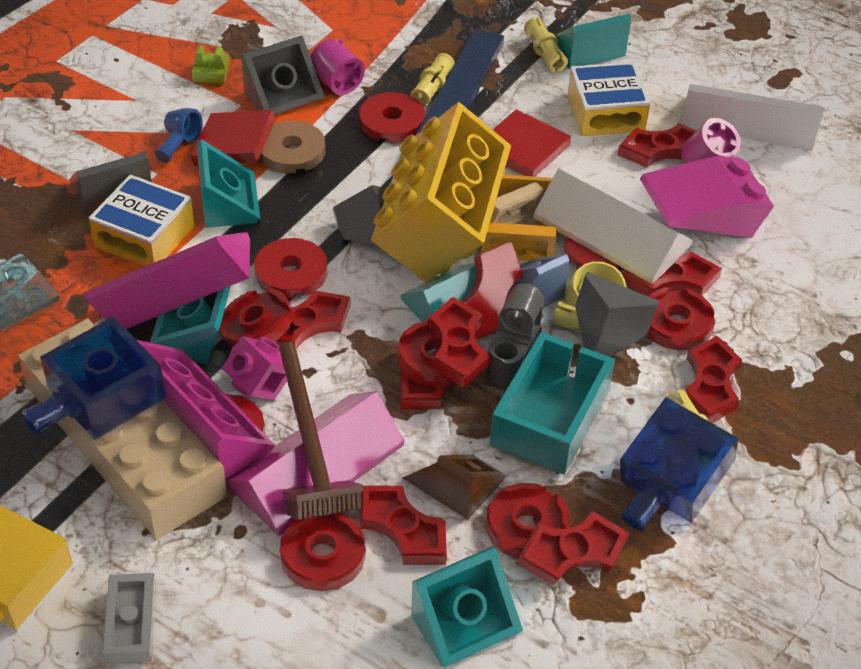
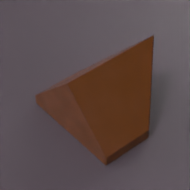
M473 454L440 455L435 464L402 478L468 520L499 487L506 474Z

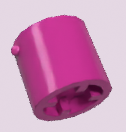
M325 40L317 45L310 56L318 79L337 95L349 94L358 87L364 77V63L343 45V40Z
M720 118L709 119L684 142L681 149L682 159L684 163H689L714 156L733 158L741 148V138L734 126L726 120Z

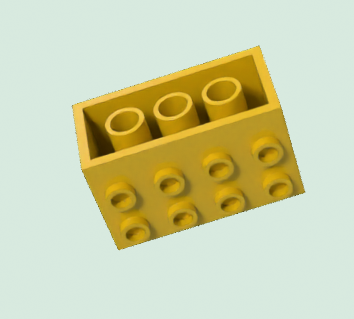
M460 102L452 106L439 118L434 116L429 119L420 133L416 136L413 134L409 135L399 148L401 155L399 161L391 170L393 178L391 184L383 193L382 198L385 201L382 209L374 218L373 223L376 226L371 241L425 282L438 274H445L460 259L469 258L479 246L484 244L511 145Z

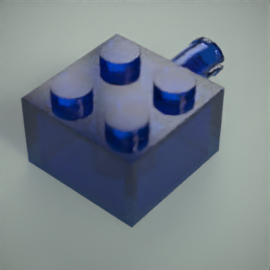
M112 316L40 356L48 390L53 395L31 408L23 410L22 413L27 425L36 435L69 416L74 418L93 440H96L166 398L161 365Z
M665 397L620 458L621 481L639 491L627 509L621 514L623 521L633 529L643 532L646 528L645 526L660 505L692 523L736 460L738 437Z

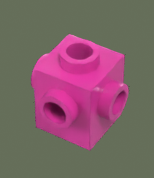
M242 336L239 342L232 348L230 356L221 368L233 379L231 382L232 386L250 397L275 400L287 382L281 355L279 354V346L265 337H260L258 340Z

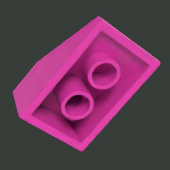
M714 156L644 173L640 178L668 227L752 238L774 207L766 194V189L751 172L750 165L738 157Z

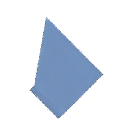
M562 254L531 259L520 264L524 277L513 284L506 296V300L513 287L521 283L531 284L542 292L544 296L543 308L565 297L569 268L568 255Z

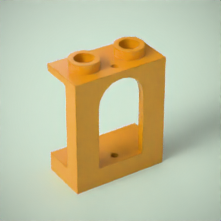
M503 175L497 197L534 182L539 184L545 193L552 178ZM536 220V225L490 222L484 244H482L481 253L503 243L511 242L519 261L554 256L556 227L547 226Z

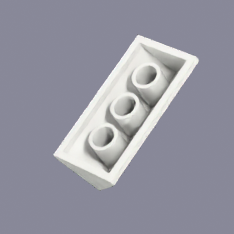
M689 84L681 124L698 130L709 119L720 118L732 124L738 131L740 138L813 151L825 107Z
M559 168L539 202L533 217L547 226L556 227V231L651 284L680 258L693 243L692 239Z

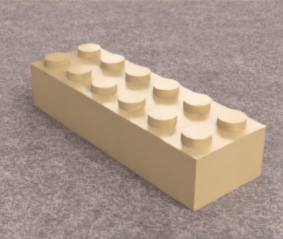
M89 319L18 355L26 387L155 540L160 539L227 497L224 466Z

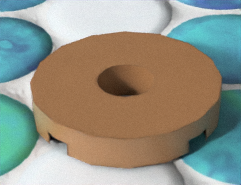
M296 120L273 124L260 154L261 161L272 170L287 174L296 173V169L304 168L305 171L311 170L322 162L326 154L325 136L319 128L306 122ZM288 146H297V148H294V149H289V148H286V147H288Z

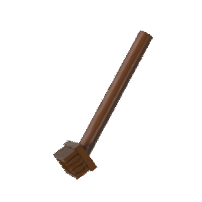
M283 343L279 345V351L313 486L282 491L283 498L286 499V514L302 519L312 516L316 517L317 515L339 513L341 511L345 512L346 510L361 509L360 492H363V484L349 480L330 483L295 343Z

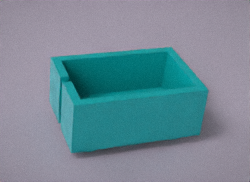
M541 332L492 414L490 445L565 475L610 390L615 359L581 347L578 353L575 378L569 375L574 344Z

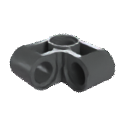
M521 283L514 286L498 316V328L489 345V365L486 371L488 381L497 387H509L533 344L542 332L541 320L544 296L537 287L531 284Z

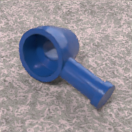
M181 108L169 111L166 114L164 127L171 135L155 151V155L159 160L165 163L170 162L173 153L183 141L194 142L199 137L203 121L201 113L197 109Z

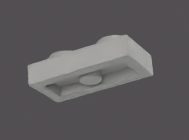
M154 573L109 575L102 652L105 664L152 661L156 593Z

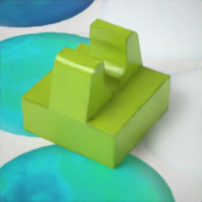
M200 45L197 49L192 69L193 82L225 84L230 67L229 54H225L222 47H216L215 53H205L204 46Z

